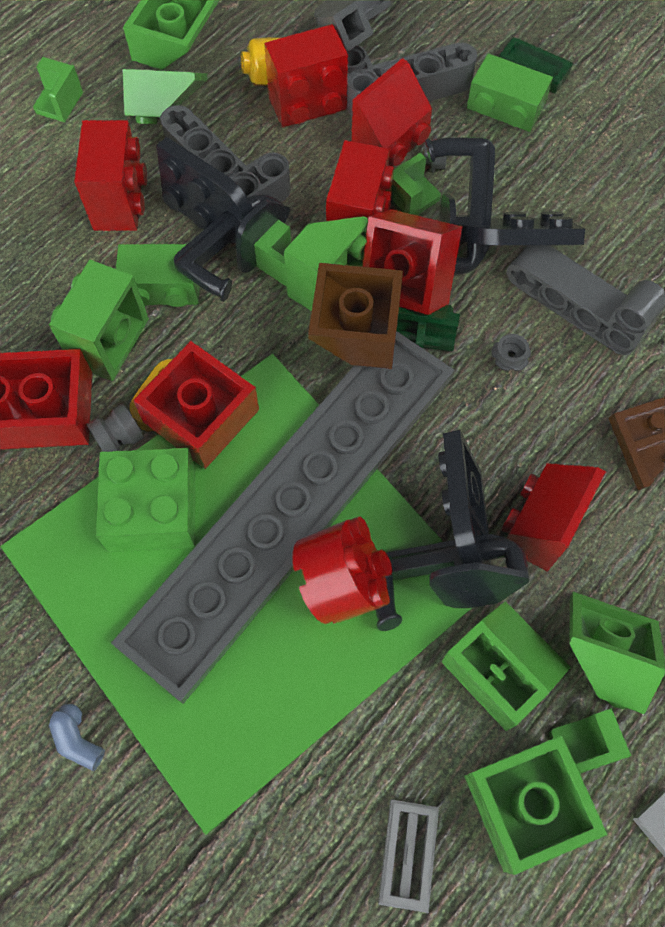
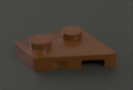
M665 397L614 413L608 417L638 491L649 487L655 481L656 476L665 468Z

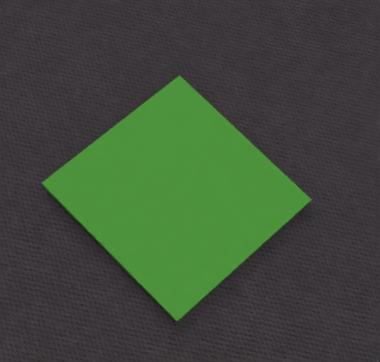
M271 354L241 375L242 378L256 387L259 411L206 469L193 461L196 467L195 546L319 406L274 354ZM158 434L137 450L171 449L176 447ZM378 469L331 525L333 526L345 520L361 516L368 525L371 539L377 551L383 549L386 553L443 542ZM99 477L0 546L205 835H208L473 609L451 608L444 605L429 585V574L394 580L396 612L403 619L402 623L395 629L389 631L378 630L376 626L378 621L376 610L340 623L333 624L331 622L324 624L314 617L301 596L299 586L306 584L302 569L293 571L186 702L182 704L112 645L111 642L194 548L108 552L96 537Z

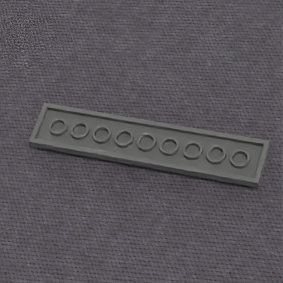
M396 331L392 369L354 365L111 644L184 704L294 571L292 555L297 540L332 525L453 378L454 369Z

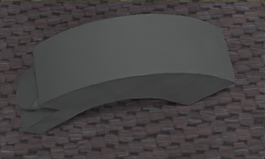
M325 0L315 10L314 17L319 27L333 24L348 52L373 35L368 20L392 4L390 0Z

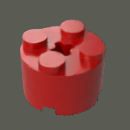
M361 516L345 520L297 540L292 555L294 572L302 569L306 584L299 586V590L308 609L321 623H340L389 604L390 599L386 577L392 574L391 562L383 549L377 551L371 539L368 525Z

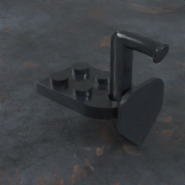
M166 137L156 145L163 201L169 208L179 211L191 219L199 228L204 229L175 255L174 266L179 273L207 292L218 296L220 301L225 302L231 291L232 280L229 278L223 280L202 266L228 243L236 244L237 268L243 273L252 271L257 266L254 244L277 220L285 224L291 211L290 207L269 195L259 194L247 197L243 190L226 174Z
M449 137L435 140L427 138L425 140L427 153L432 163L435 162V158L471 156L468 215H456L455 199L450 194H442L440 221L462 226L460 240L467 242V257L457 258L454 275L470 273L476 269L485 257L490 245H584L585 228L574 223V218L564 217L563 212H541L540 218L526 217L525 212H504L503 218H491L495 147L489 139L483 137Z
M461 430L443 433L445 451H441L438 454L442 475L447 477L448 489L442 490V501L447 516H451L455 540L387 552L392 566V574L386 577L390 602L388 605L376 609L378 619L376 626L380 631L395 629L403 620L402 616L396 612L394 580L430 574L429 585L443 604L451 608L460 609L499 603L530 582L524 550L515 541L489 534L482 471ZM505 558L507 568L491 565V560Z

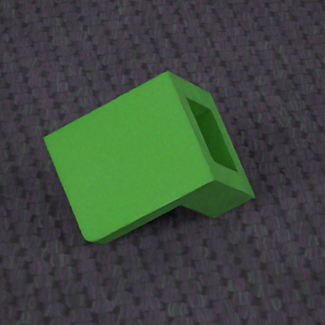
M42 57L36 67L44 90L33 106L34 111L38 115L65 122L83 94L75 67Z
M422 153L417 154L394 169L391 188L386 191L392 192L391 204L398 211L418 215L440 200L441 193L424 177L426 157Z
M277 220L254 244L256 263L259 269L287 287L284 250L291 244V232L288 225Z
M612 708L593 714L585 719L554 728L549 732L551 740L561 735L563 736L579 773L631 757Z

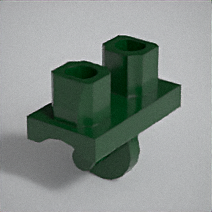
M446 305L429 315L399 307L396 331L422 349L430 348L453 352L460 314L453 313L451 305Z

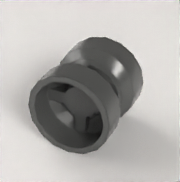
M123 403L113 408L107 419L96 418L86 424L103 452L120 451L122 444L134 445L144 439L139 427Z

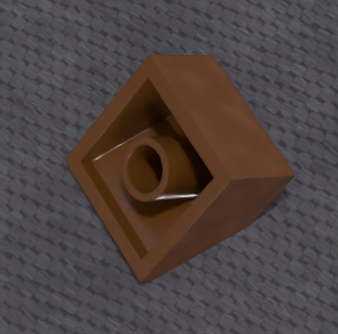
M319 263L308 339L350 365L392 369L403 271Z

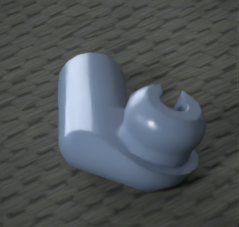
M64 704L60 707L59 711L52 714L49 722L56 750L61 756L95 771L104 757L105 749L81 738L78 725L82 721V712L76 705Z

